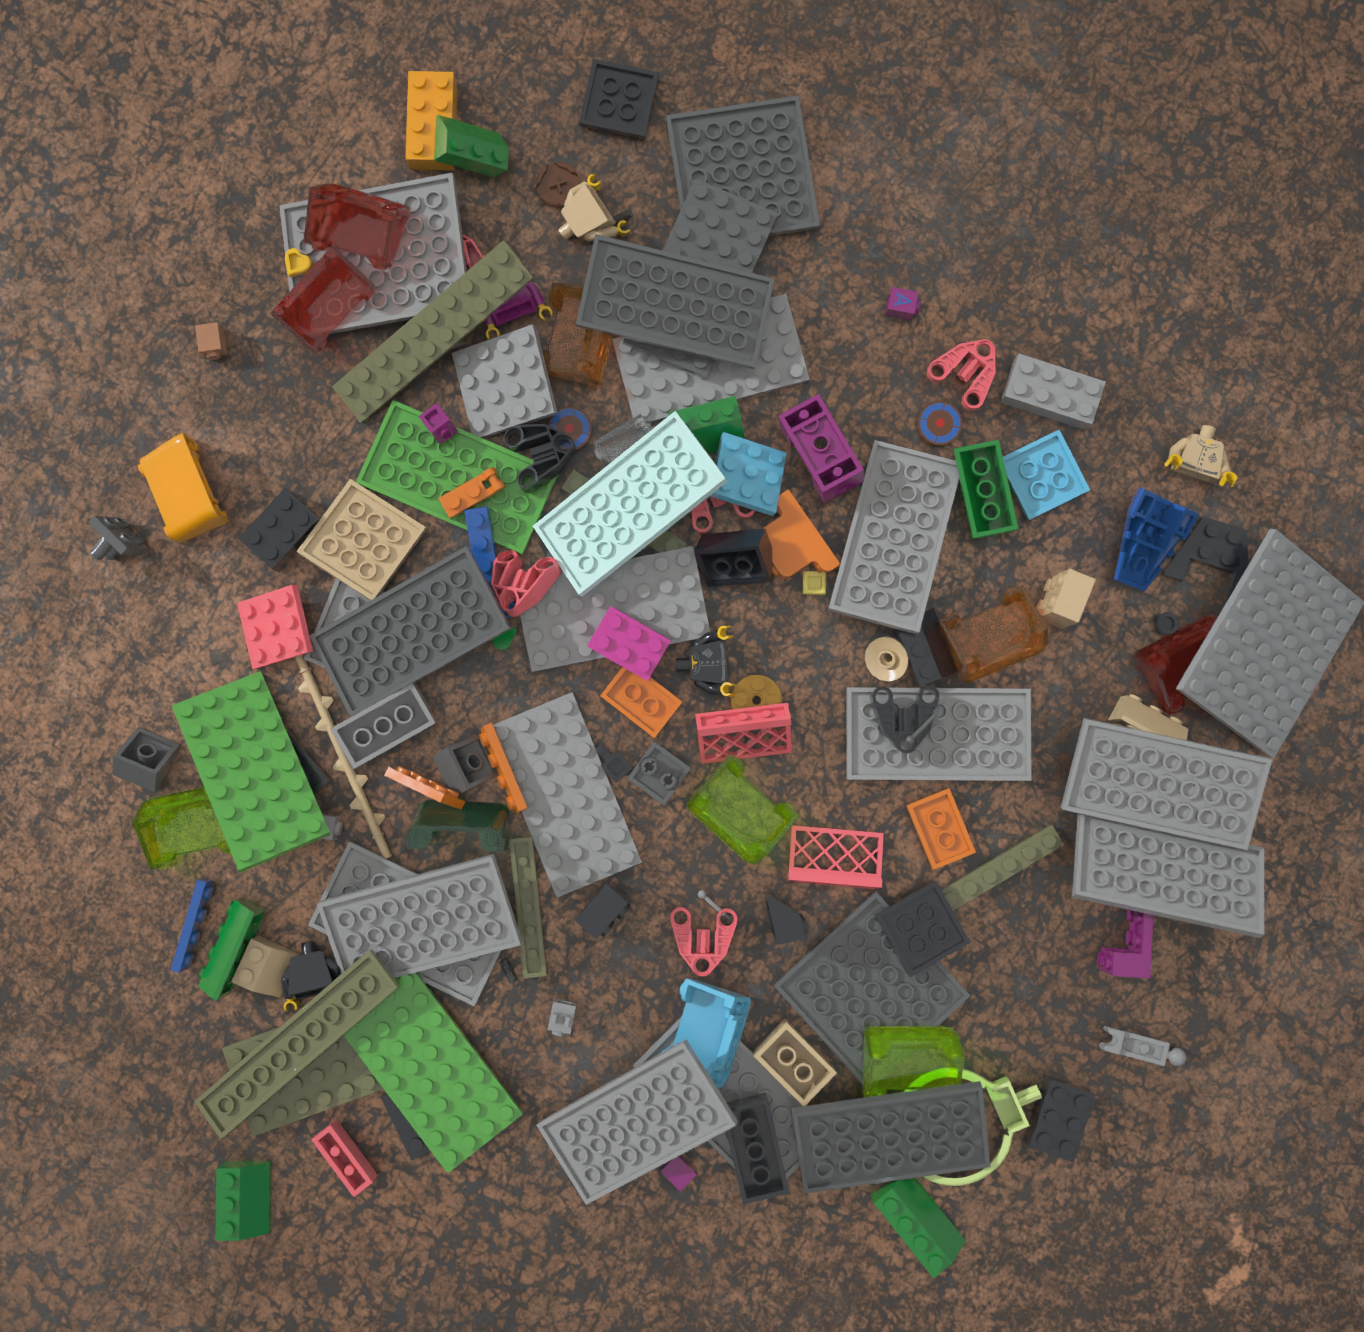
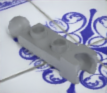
M1105 1025L1103 1028L1113 1037L1111 1042H1101L1099 1044L1100 1048L1104 1051L1165 1066L1166 1059L1174 1066H1182L1187 1060L1183 1049L1173 1048L1169 1050L1170 1043L1108 1025Z

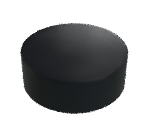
M1170 612L1161 613L1154 620V628L1161 635H1171L1179 627L1178 618Z

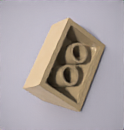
M1133 694L1121 696L1108 719L1116 725L1187 740L1188 728L1182 726L1183 722L1172 716L1168 718L1162 715L1163 711L1152 705L1148 707L1142 704L1143 700Z

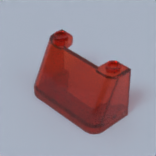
M326 183L310 187L303 243L312 245L311 248L324 251L325 248L333 246L369 257V262L373 264L374 268L387 270L388 267L393 265L409 218L410 207L338 184Z
M332 245L270 314L312 353L316 349L320 352L328 344L329 341L326 338L362 299L367 302L376 292L373 290L375 284L335 245Z
M1209 615L1202 617L1136 653L1137 662L1162 709L1169 715L1180 712L1185 706L1186 702L1183 698L1185 695L1178 691L1176 687L1217 620V616Z

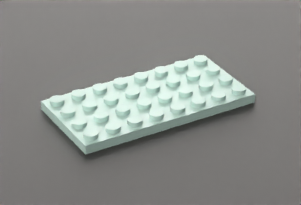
M674 411L534 524L533 527L577 593L583 597L728 482V480L678 413Z

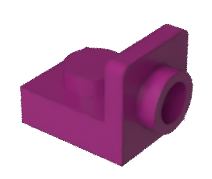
M437 403L419 416L440 445L458 433L456 427Z

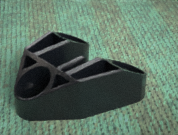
M546 424L514 426L509 428L504 435V442L509 450L520 452L530 448L534 463L524 468L519 473L517 479L521 490L525 493L535 492L562 473L576 450L572 437ZM512 436L521 437L517 445L511 446L509 444V439ZM567 441L571 443V448L568 451L559 450V445ZM528 476L533 477L535 481L530 487L523 486L524 478Z
M884 686L877 687L872 691L870 700L880 732L899 752L905 754L912 753L930 732L933 721L915 738L912 747L909 750H904L900 746V740L904 736L912 735L915 732L912 731V708H898V731H895V708H893L892 691ZM924 686L917 692L916 708L914 709L915 731L933 715V710L937 708L940 695L934 686ZM927 689L933 691L935 695L931 703H926L922 699V693ZM880 690L888 694V700L884 704L877 702L875 697L876 693Z

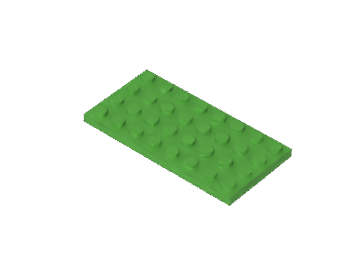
M392 400L356 483L468 531L465 513L463 512L450 519L438 498L477 477L485 470L495 467L498 473L497 477L499 481H503L505 488L470 509L489 507L494 542L524 555L535 530L533 525L539 521L558 476L535 492L525 493L521 490L517 479L519 473L524 468L534 463L532 459L457 427L458 433L440 445L419 418L422 412ZM528 476L523 479L522 484L525 487H530L535 479ZM489 480L483 483L486 489L492 486Z
M261 671L172 705L239 873L330 835Z
M416 972L395 978L401 987L346 1033L344 1037L445 1171L449 1173L523 1115V1111Z

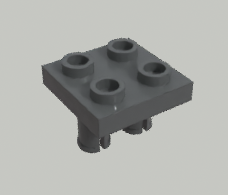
M94 516L89 521V524L102 537L89 551L97 560H102L104 557L108 560H114L119 553L121 555H143L148 550L143 544L144 540L138 534L132 533L127 528L128 524L119 517Z
M653 742L627 779L665 805L691 768L656 742Z

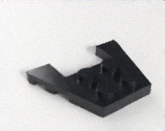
M1207 517L1200 518L1181 548L1172 557L1171 562L1164 568L1161 576L1181 582L1184 580L1189 560L1232 573L1226 594L1227 597H1230L1249 565L1248 531Z

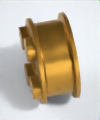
M751 675L743 678L732 691V694H735L734 697H731L732 709L782 703L781 691L777 684L763 675ZM754 696L760 698V703L757 705L752 702Z

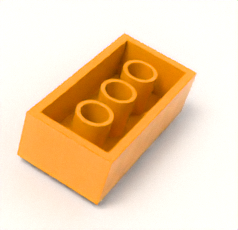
M408 71L406 161L410 170L455 171V166L434 161L436 116L441 115L456 120L457 81L454 72Z

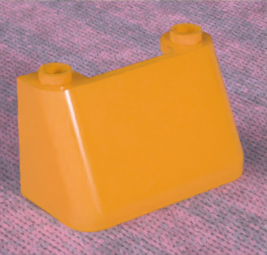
M186 433L174 436L140 459V464L138 465L141 475L146 477L165 522V534L169 539H173L177 543L184 542L229 522L226 512L220 511L217 505L219 504L218 499L214 498L198 460L200 456L196 453L199 451L196 440Z

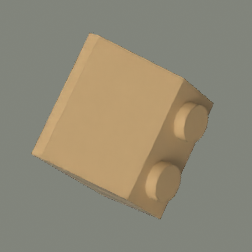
M261 936L251 938L231 982L252 992L280 998L283 994L281 986L283 974L287 966L290 965V959L300 956V954Z

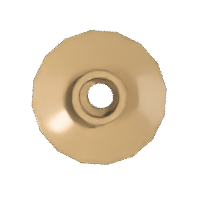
M877 638L869 644L865 651L867 669L879 680L888 682L897 680L905 674L908 668L909 658L903 644L894 638ZM887 654L892 656V661L887 659Z

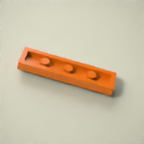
M487 724L480 730V741L489 750V762L492 768L496 767L499 774L497 781L500 788L505 789L507 793L506 803L509 809L514 810L515 814L526 810L527 805L493 724Z

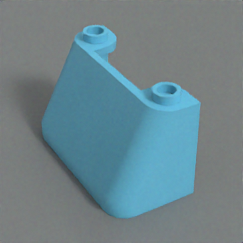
M686 978L679 991L681 999L686 1004L673 1046L687 1039L716 1087L722 1088L728 1081L750 1009L751 999L733 991Z

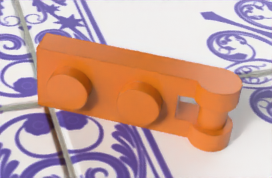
M495 467L485 470L477 477L438 498L450 519L505 488L503 481H499L497 477L498 473ZM487 480H489V482L492 485L488 489H486L483 485V483Z

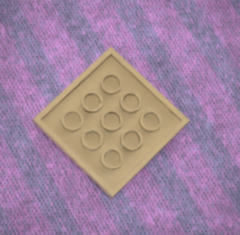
M350 479L302 543L297 553L371 601L382 593L427 529L419 522Z

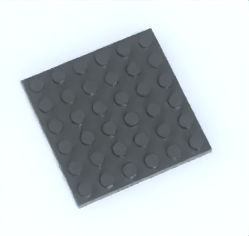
M799 95L666 115L680 211L696 178L777 212L778 216L769 236L819 229L820 223Z
M876 891L773 984L867 1090L872 1088L970 997L969 993L940 961L912 977L907 975L874 915L889 906Z

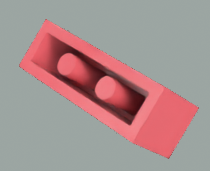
M337 1119L317 1133L312 1139V1142L353 1197L373 1183L378 1176Z

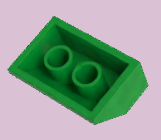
M436 116L434 161L494 178L508 170L509 148L498 132L445 116Z
M736 396L676 411L708 455L718 452L720 436L723 432L745 439Z
M224 1161L216 1168L215 1241H240L269 1234L271 1222V1161Z

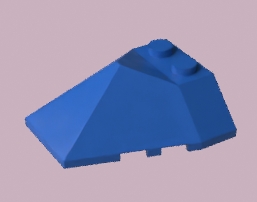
M1138 487L1128 508L1114 579L1145 592L1162 570L1160 565L1167 556H1173L1175 553L1173 549L1180 540L1187 538L1199 514Z

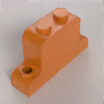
M789 489L780 494L776 511L779 518L763 528L766 529L772 546L773 575H778L782 579H789L810 564H813L819 573L826 572L827 574L838 568L840 565L839 561Z

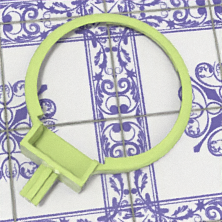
M943 1067L928 1071L910 1083L904 1092L918 1090L927 1082L941 1077H958L971 1082L980 1081L983 1089L986 1086L1004 1129H1007V1134H1003L996 1156L990 1162L991 1167L984 1168L973 1175L963 1178H946L938 1175L924 1176V1178L932 1182L948 1186H961L977 1182L992 1173L1003 1162L1009 1152L1013 1133L1029 1126L1021 1106L1042 1098L1037 1085L1015 1093L1007 1076L996 1081H989L973 1071L958 1067Z

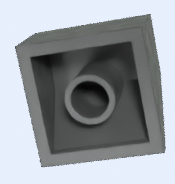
M138 727L113 756V775L156 792L167 778L180 744Z
M479 734L447 747L433 756L447 788L459 793V795L499 776L496 767L492 768L489 762V750L487 746L484 747L482 745Z

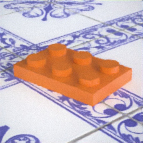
M624 667L621 668L600 695L653 738L657 736L682 704L681 700L651 677L646 681Z
M400 766L397 770L388 767L385 776L440 803L460 810L464 806L465 801L458 798L459 793L444 788L430 779L423 778L422 775L411 770L409 771Z
M950 788L906 805L932 870L976 853Z

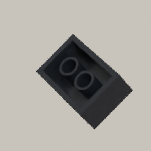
M284 488L238 539L271 569L280 572L296 555L297 550L321 518L291 491Z
M609 879L579 913L575 921L595 939L600 935L604 938L613 928L615 917L620 920L628 911L630 896Z
M1044 1074L1039 1090L1042 1098L1035 1102L1023 1141L1030 1148L1074 1163L1096 1094L1082 1086Z

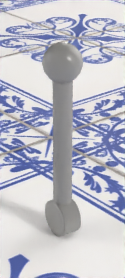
M700 890L698 892V897L700 899H704L705 901H707L718 912L721 910V908L707 896L706 891ZM727 913L722 914L727 919L729 925L733 923V916H729Z

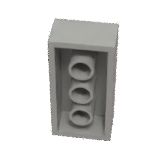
M1019 353L1012 362L1000 403L1086 430L1093 424L1106 381Z
M412 683L332 727L331 731L353 769L438 721L417 684Z

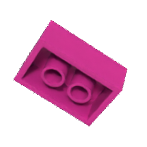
M610 606L587 647L648 681L671 640L615 607Z

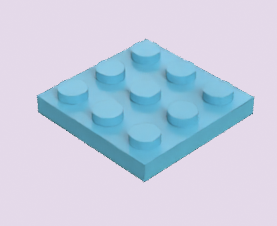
M1060 430L1003 457L1009 486L1027 521L1090 491Z
M723 432L720 436L715 464L728 482L710 496L773 516L777 511L787 453Z

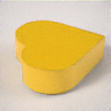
M291 248L286 252L285 263L287 275L290 278L308 274L313 270V260L307 255H303L295 248Z

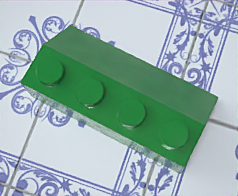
M999 440L953 449L972 538H991L1011 534L1018 530Z
M244 898L235 899V901L229 904L226 912L228 918L219 927L217 932L219 939L216 945L213 944L208 953L210 960L199 974L201 981L198 987L213 1000L218 1001L231 994L235 985L231 981L251 938H254L266 912V907Z
M916 1178L886 1182L870 1195L875 1206L933 1278L953 1263L966 1240Z

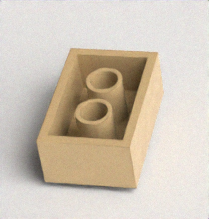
M1070 568L1054 575L1052 579L1049 578L1044 587V591H1046L1043 600L1040 599L1035 612H1038L1036 619L1060 629L1079 623L1096 579Z
M785 1018L752 1051L753 1056L803 1106L837 1073L835 1068Z

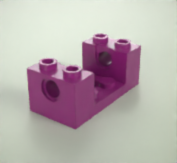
M819 394L778 416L781 431L790 446H795L812 475L813 486L823 503L864 482L863 467ZM823 439L828 444L824 449H817L814 446L815 442Z
M1127 909V920L1130 922L1129 931L1126 932L1128 948L1101 947V952L1097 954V965L1100 966L1101 971L1111 976L1150 978L1153 915Z

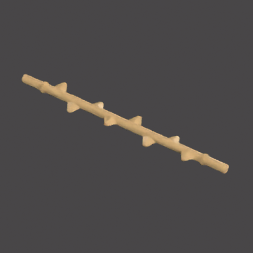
M304 655L295 657L300 668V674L304 678V682L298 689L303 693H311L321 716V720L315 728L317 731L328 732L339 757L333 769L345 771L356 796L349 806L351 809L362 810L372 832V838L375 839L382 857L385 859L389 858L392 854L383 836L384 832L382 833L379 827L385 819V815L373 813L362 788L368 777L367 775L355 773L331 731V728L335 725L328 708L334 699L333 697L321 695L311 673L312 669L308 666L307 661L304 660Z

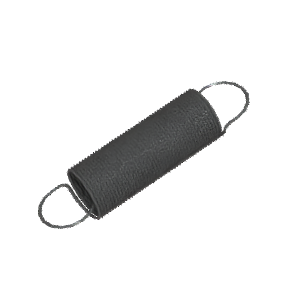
M628 210L613 217L616 222L614 226L618 225L621 220L630 218Z
M508 958L501 960L500 965L509 984L517 981L518 979Z

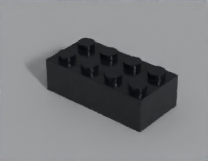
M763 1093L726 1102L738 1120L737 1125L726 1132L743 1204L790 1194L767 1094Z

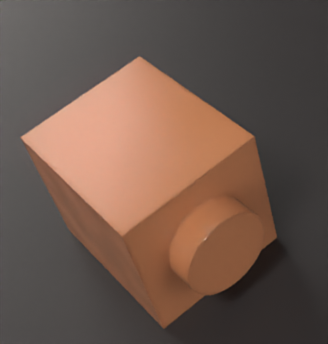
M218 322L195 325L198 352L209 360L220 359L222 355H228L225 331Z

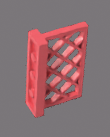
M788 703L695 714L701 764L792 753L791 717ZM784 726L779 732L773 729V727ZM761 729L757 734L750 732V730ZM738 732L734 737H731L728 734H726ZM767 732L774 735L769 741L762 738ZM715 735L711 740H709V739L703 737V736ZM744 735L751 738L746 744L738 741ZM721 738L728 741L723 747L716 744ZM779 739L786 742V745L775 746L773 744ZM756 742L763 745L759 749L751 748ZM733 745L740 748L738 751L730 752L728 750ZM710 748L717 751L715 754L705 755V752Z
M792 825L787 882L874 890L881 889L884 833ZM796 831L806 832L811 840L801 847L796 841ZM822 833L829 834L834 840L826 849L816 840ZM845 835L851 836L857 842L849 851L839 842ZM856 836L864 838L860 841ZM868 837L878 838L877 849L872 853L862 844ZM814 841L822 852L812 860L804 849ZM835 844L845 853L836 862L827 852ZM795 845H796V846L798 847V849H799L796 853H795ZM858 846L868 855L859 864L850 854ZM800 852L810 861L804 868L794 867V857ZM876 852H877V860H876L875 857L873 856V854H875ZM823 854L833 863L827 870L820 869L815 863ZM846 856L856 866L850 872L843 871L838 865ZM871 858L876 864V874L866 873L861 865ZM810 865H813L816 869H811L808 867ZM835 866L839 871H834L831 869ZM858 868L862 873H857L854 871Z

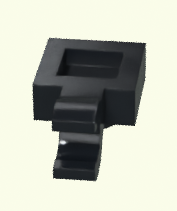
M603 743L595 749L605 760L601 767L615 783L633 768L619 751L612 755Z

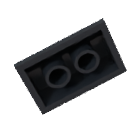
M766 529L701 535L694 552L708 587L772 582V546Z
M934 608L924 612L918 635L893 628L896 639L903 644L908 655V669L916 688L959 672Z
M764 891L772 934L777 945L806 939L804 933L808 932L806 918H804L802 913H798L794 907L771 892Z

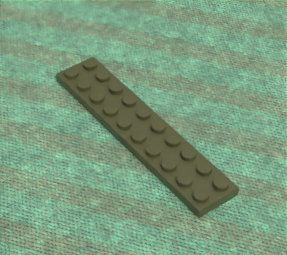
M503 240L334 384L332 388L360 423L365 422L534 279L533 275L509 244Z
M369 950L194 1101L219 1138L227 1137L401 986L373 950Z

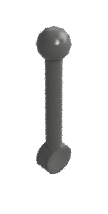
M935 708L933 715L912 735L906 737V742L910 745L913 744L915 738L936 717L943 715V710Z

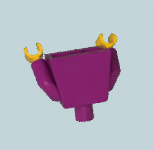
M528 283L484 320L485 325H488L486 336L489 340L491 339L490 333L492 331H496L497 336H501L494 323L499 326L537 311V306L541 321L545 322L541 314L543 311L549 312L552 318V309L544 305L545 300L536 284Z

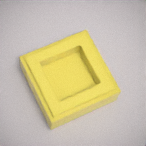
M803 571L802 595H826V572Z

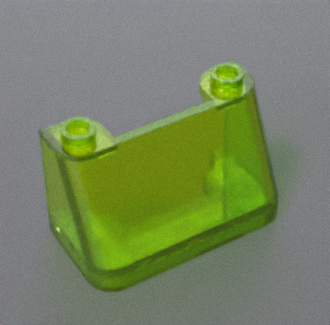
M729 754L688 800L686 805L694 816L742 859L754 865L769 854L800 815L788 803L773 804L742 776L745 771L743 762Z
M205 787L148 799L139 806L132 821L150 870L170 867L178 855L214 847H220L221 852L231 854Z
M949 1027L867 1028L864 1031L863 1041L864 1098L887 1095V1090H921L961 1084L965 1057L957 1032Z

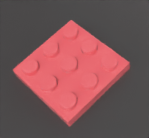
M290 585L237 603L252 669L263 668L313 652L298 585Z

